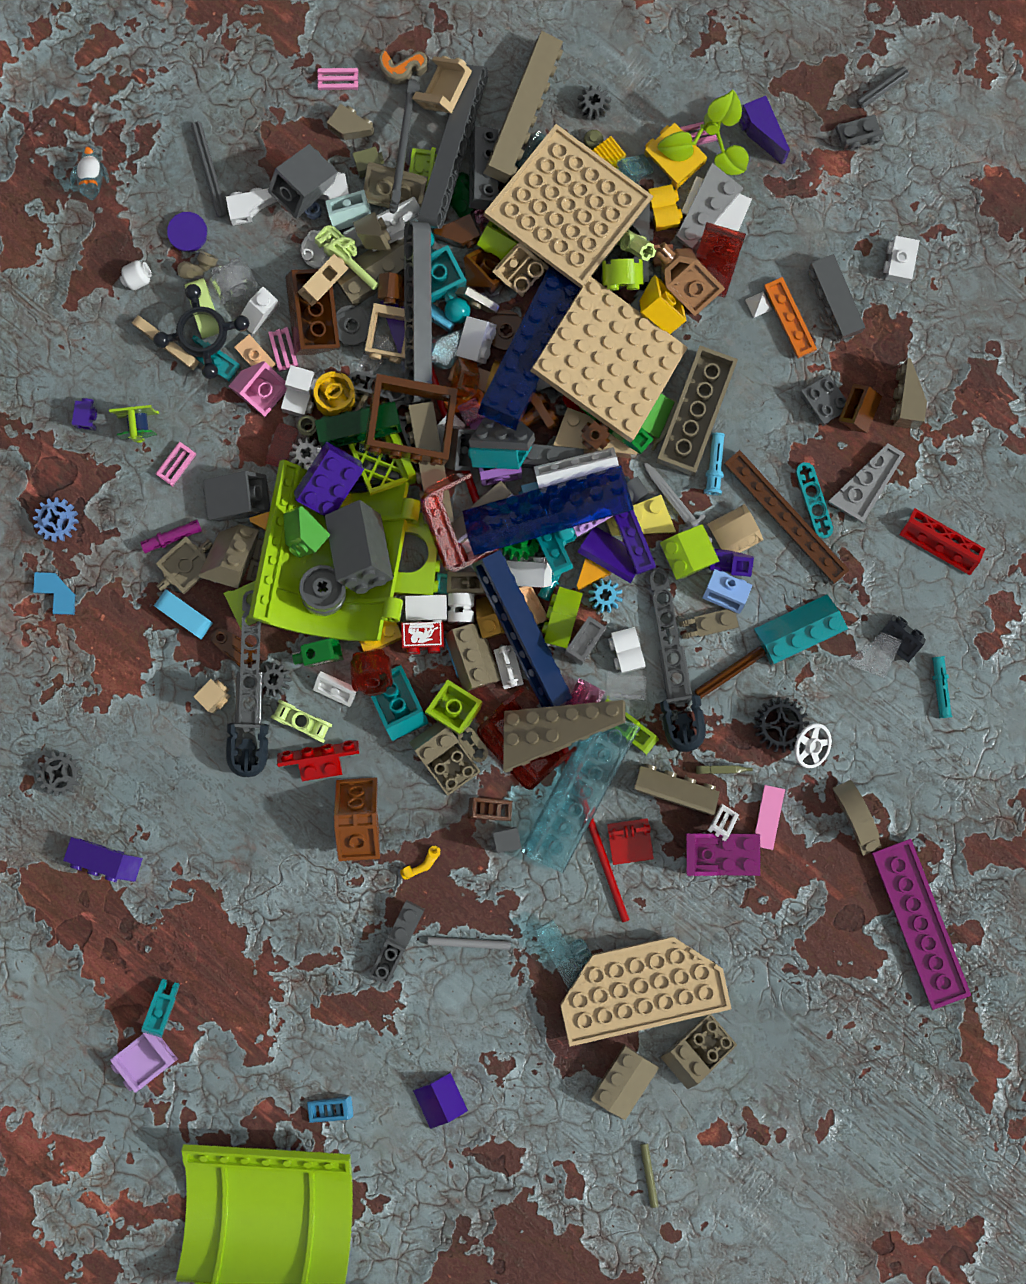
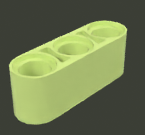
M204 278L185 284V288L190 284L198 285L201 289L200 307H208L215 310ZM206 314L194 315L202 339L219 334L218 323L213 317Z

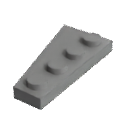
M712 163L680 227L676 239L687 248L693 249L741 193L743 187Z
M887 444L827 503L863 523L905 453Z

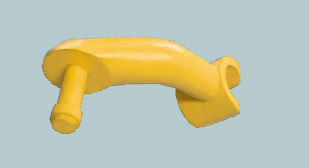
M431 846L421 865L413 869L407 866L400 870L402 878L407 880L429 870L440 855V848Z

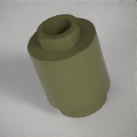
M305 415L298 420L297 428L304 438L309 437L312 439L317 436L316 419L309 415ZM308 426H312L310 430H306Z

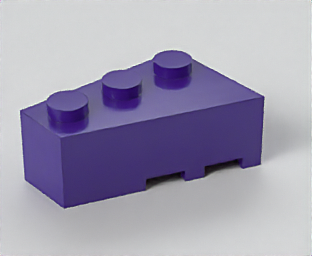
M71 837L63 861L71 863L70 867L77 870L86 868L88 869L87 873L94 876L106 875L105 879L112 882H117V879L135 882L143 858L124 854V852L109 849L106 846Z

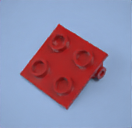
M648 818L607 824L613 865L654 859Z

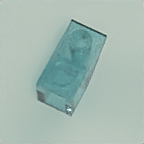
M462 329L454 330L432 339V364L442 369L451 368L457 360L456 353L463 332Z

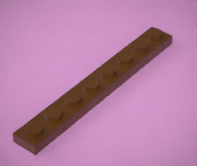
M740 450L724 463L727 469L833 585L849 571L845 564Z

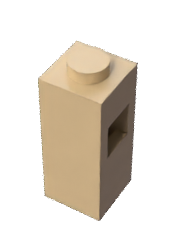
M333 254L298 293L313 306L347 271L348 267L344 260Z

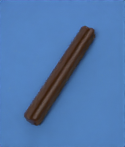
M761 646L757 647L695 689L696 695L702 699L766 655L765 650Z

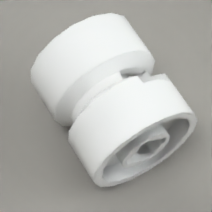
M449 593L448 606L451 607V610L448 611V623L473 624L474 611L471 608L474 606V594Z

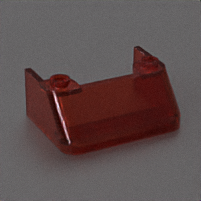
M471 473L453 474L428 486L420 500L423 515L442 565L450 572H457L499 550L498 546H479L466 553L464 546L457 541L443 504V491L471 478Z
M522 687L504 701L477 729V734L481 741L502 764L504 757V711L522 709L515 701L524 691ZM574 746L565 755L559 750L545 757L536 758L524 766L520 765L513 768L510 773L524 788L532 790L575 752L577 747Z

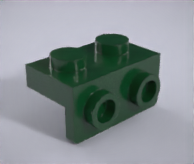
M459 172L450 205L460 218L468 214L471 215L476 210L469 208V175L464 172Z

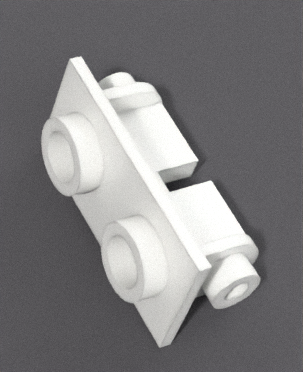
M502 646L499 649H495L494 654L503 688L508 689L523 685L519 664L512 646Z

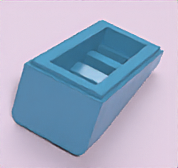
M351 1096L307 1102L309 1123L349 1120L353 1117ZM333 1104L336 1105V1115H334ZM317 1105H319L320 1117H317L316 1114ZM324 1105H327L328 1116H325Z

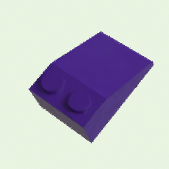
M766 95L744 104L741 118L738 121L741 130H745L750 139L780 164L785 163L790 149Z

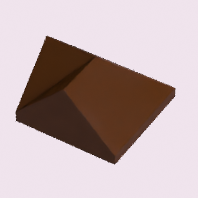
M482 248L465 255L464 266L467 286L484 287L490 295L502 286L504 282L492 272L501 261L499 257L485 252Z

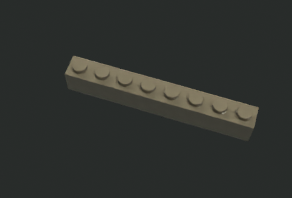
M543 31L537 37L483 174L504 184L509 177L512 178L518 168L515 166V163L521 160L524 150L521 148L523 144H527L531 135L528 130L530 127L533 128L537 120L535 112L541 109L544 102L541 99L542 94L547 93L550 86L548 79L549 77L552 78L556 71L555 61H559L562 56V40Z

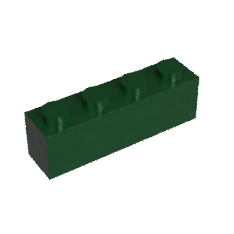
M383 402L379 405L374 439L402 432L395 402ZM362 407L360 410L353 412L344 411L340 415L332 417L323 416L319 420H315L321 448L325 442L335 447L365 441L370 407Z

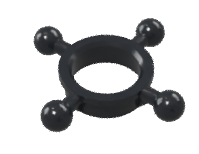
M190 284L185 289V295L191 300L192 309H189L180 317L176 333L166 334L165 332H158L154 335L153 342L157 347L165 348L169 342L178 341L185 352L192 356L203 358L202 375L207 379H213L218 374V368L212 363L211 356L220 351L227 339V330L246 331L249 328L250 322L244 315L237 316L234 321L225 322L217 311L208 307H200L201 289L196 284ZM197 314H206L213 317L219 326V334L216 341L205 348L191 346L186 342L183 334L186 322Z

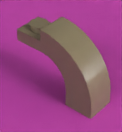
M852 780L832 788L838 805L851 825L861 854L864 856L881 848L880 835L875 822Z

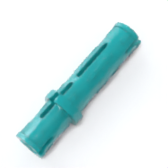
M945 656L932 657L934 676L932 678L935 680L939 719L950 718L952 713L947 681L949 674L946 673Z

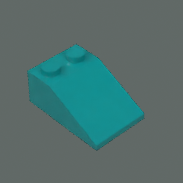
M402 665L364 682L392 741L429 723Z

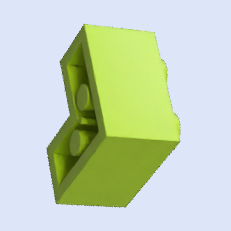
M559 587L557 594L553 593L550 602L551 606H549L546 618L550 620L549 622L545 621L542 633L545 634L544 640L546 643L567 649L583 593Z

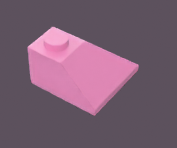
M264 361L242 370L228 386L264 417L287 390L285 386L286 381Z

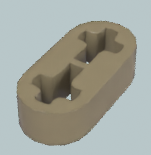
M467 727L464 731L473 734L471 739L474 743L470 745L467 740L462 741V733L458 734V740L473 761L483 762L488 757V750L472 728ZM474 745L479 750L484 749L483 758L480 759V757L475 758L473 756L475 754V750L472 748Z

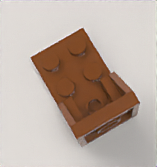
M377 777L336 780L334 828L338 861L380 859Z

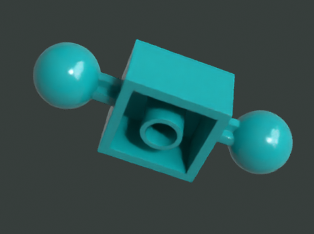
M431 232V304L445 298L447 302L445 306L447 319L452 323L460 324L466 321L467 316H470V306L466 300L458 298L455 292L460 287H467L466 279L449 245L436 251L433 250L434 235Z

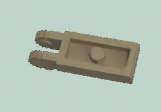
M729 609L696 616L694 619L679 622L680 627L695 624L697 631L682 634L683 639L696 636L703 637L739 628L735 612Z

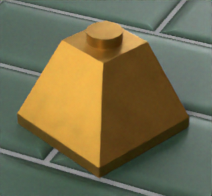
M488 597L477 599L476 615L482 639H490L505 634Z

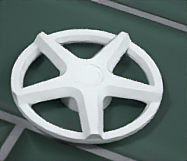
M819 723L810 724L800 734H797L795 743L796 762L805 768H814L823 763L830 752L832 743L831 734L827 727ZM814 728L810 739L804 736L806 732ZM820 728L826 731L828 739H818ZM800 742H802L806 747L799 755ZM828 745L825 755L819 760L818 754L821 752L822 747ZM809 754L812 755L813 765H807L803 762V759Z

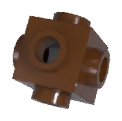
M594 421L592 424L588 422L581 430L583 433L581 435L583 439L582 444L590 451L593 448L596 451L599 448L603 450L610 442L608 439L610 437L608 433L609 428L601 421L599 423ZM597 431L599 438L593 439L591 434Z

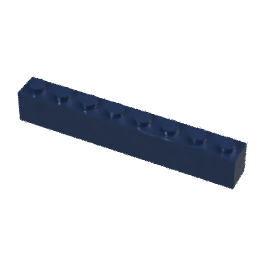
M501 550L472 563L475 573L541 707L560 706L572 699L569 687L566 685L561 671L552 657L551 650L547 647L543 634L538 628L534 616L529 610L524 595L520 591Z

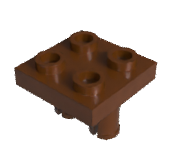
M534 389L528 391L526 394L533 403V408L519 416L518 419L528 428L543 420L550 430L555 431L560 426L557 422L560 419L554 410L547 408L546 405L549 402L544 394L540 391L536 392Z

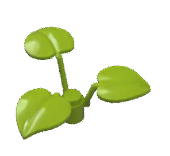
M731 90L710 103L708 113L704 116V124L700 125V130L693 141L690 133L680 131L660 141L657 145L658 149L671 160H687L694 152L692 145L697 143L703 130H705L709 135L716 134L722 153L715 156V165L727 175L744 173L749 162L747 151L737 145L730 146L725 150L719 131L721 123L726 126H733L741 118L742 108L736 92Z

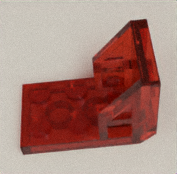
M706 222L696 257L724 286L725 289L718 296L725 298L746 234Z

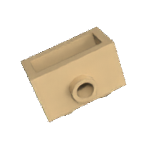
M210 679L193 697L208 712L214 714L228 703V699L231 696L227 693L230 689L222 681Z

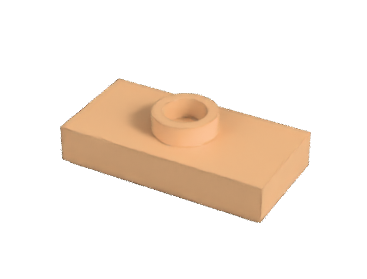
M250 334L234 347L250 366L262 361L266 362L272 369L276 366V363Z
M528 586L520 587L519 589L524 595L525 602L532 612L536 624L539 625L548 621L549 618H546L547 614L534 589Z

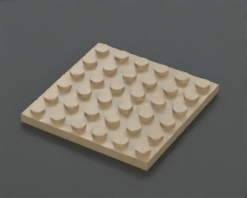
M555 124L486 209L483 216L582 288L650 203L653 195Z
M590 277L576 295L530 371L624 439L632 442L688 347L668 332L661 330L650 319L644 318L638 310Z

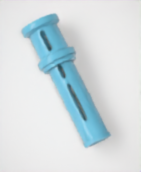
M712 433L709 470L705 473L707 484L704 494L722 495L720 487L721 478L724 477L721 471L725 437L723 433Z

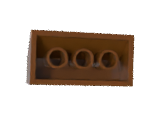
M319 269L291 270L285 276L295 355H315L340 348L333 285L313 306L298 293Z

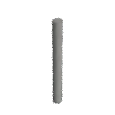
M428 937V945L504 950H510L511 941Z

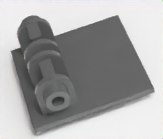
M830 375L801 390L800 393L802 395L801 399L807 405H810L807 408L813 409L811 414L815 413L814 416L818 424L825 426L829 421L841 415L847 401Z

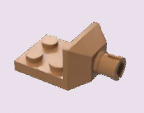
M663 242L659 245L662 248L661 250L658 247L655 249V256L662 261L660 276L666 288L696 316L725 288L697 259L691 248L675 249L672 251Z

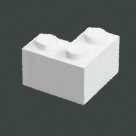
M290 365L285 382L287 390L281 406L283 412L299 417L312 413L314 407L312 399L317 381L313 371Z

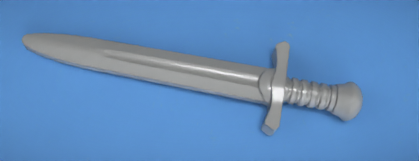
M645 463L644 467L649 477L687 525L681 532L699 526L698 523L704 520L705 515L702 514L696 519L661 475L651 465Z

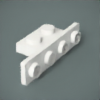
M415 197L400 203L395 214L390 213L388 209L377 215L378 219L383 218L387 226V231L392 239L389 241V244L404 237L405 222L419 216L421 208ZM355 227L343 232L345 237L355 240L356 247L363 244L356 233Z

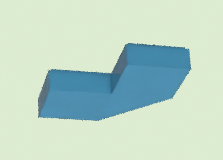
M35 572L33 593L54 594L53 614L74 615L76 595L56 573Z

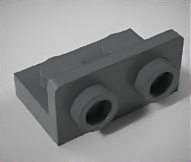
M876 115L864 117L836 127L843 151L847 149L854 151L867 143L874 145L880 142L884 135L883 129L880 130Z

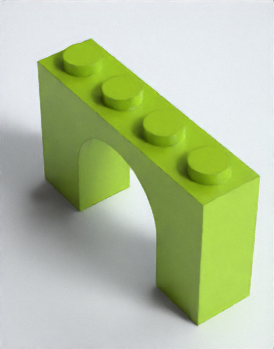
M419 513L418 523H407L405 534L417 536L426 543L428 558L423 567L415 572H398L394 594L424 596L434 595V592L438 593L439 581L435 580L436 572L440 573L441 560H437L438 552H442V540H439V533L444 530V527L429 529L428 524H424L422 513Z

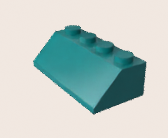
M827 594L754 628V631L772 666L846 631L848 627L839 609Z

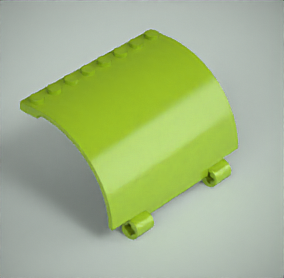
M280 460L248 618L274 627L311 636L348 641H380L384 620L400 622L403 600L393 597L406 525L407 523H418L421 501L407 498L408 482L371 496L369 492L347 495L340 508L361 500L381 514L393 579L382 586H376L362 594H357L345 586L346 596L342 607L334 614L318 616L309 612L303 605L299 590L300 581L304 573L312 567L324 565L334 568L329 537L315 553L299 558L293 555L285 544L283 514L288 510L302 506L327 531L325 516L296 501L294 491L308 470L287 460Z
M183 1144L181 1152L186 1169L187 1198L185 1230L176 1276L177 1282H192L194 1284L346 1283L353 1209L350 1154Z

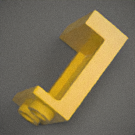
M676 123L664 127L656 140L652 138L645 145L644 155L646 157L649 156L672 180V186L678 189L706 164L707 156L696 145H692L694 152L690 158L684 161H674L658 149L657 145L665 137L682 131Z

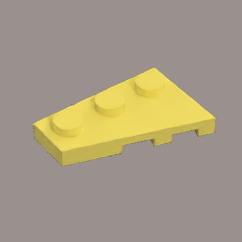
M662 495L632 506L643 534L676 533ZM612 516L607 519L606 524L612 536H621L614 517Z

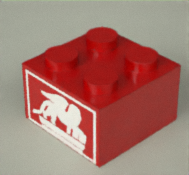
M443 622L401 623L402 649L407 651L408 655H418L420 651H427L428 654H440L441 650H445Z

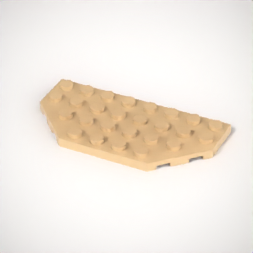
M673 936L592 954L560 1004L570 1047L731 1010L723 968Z

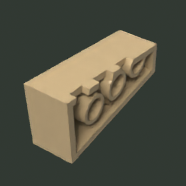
M567 407L553 446L582 448L585 453L596 452L594 448L590 451L582 444L583 439L581 438L583 434L581 432L582 428L588 422L592 424L594 420L587 414ZM594 431L591 437L597 439L599 438V433ZM610 434L608 438L610 442L604 449L614 447L617 457L636 459L638 452Z

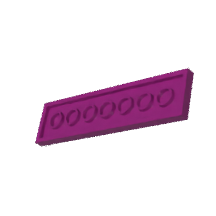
M907 839L871 853L931 1010L972 996L912 840Z

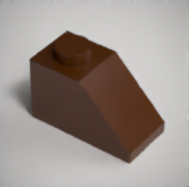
M470 214L443 225L440 229L433 230L436 240L460 249L466 247L467 249L473 248L480 239V234Z

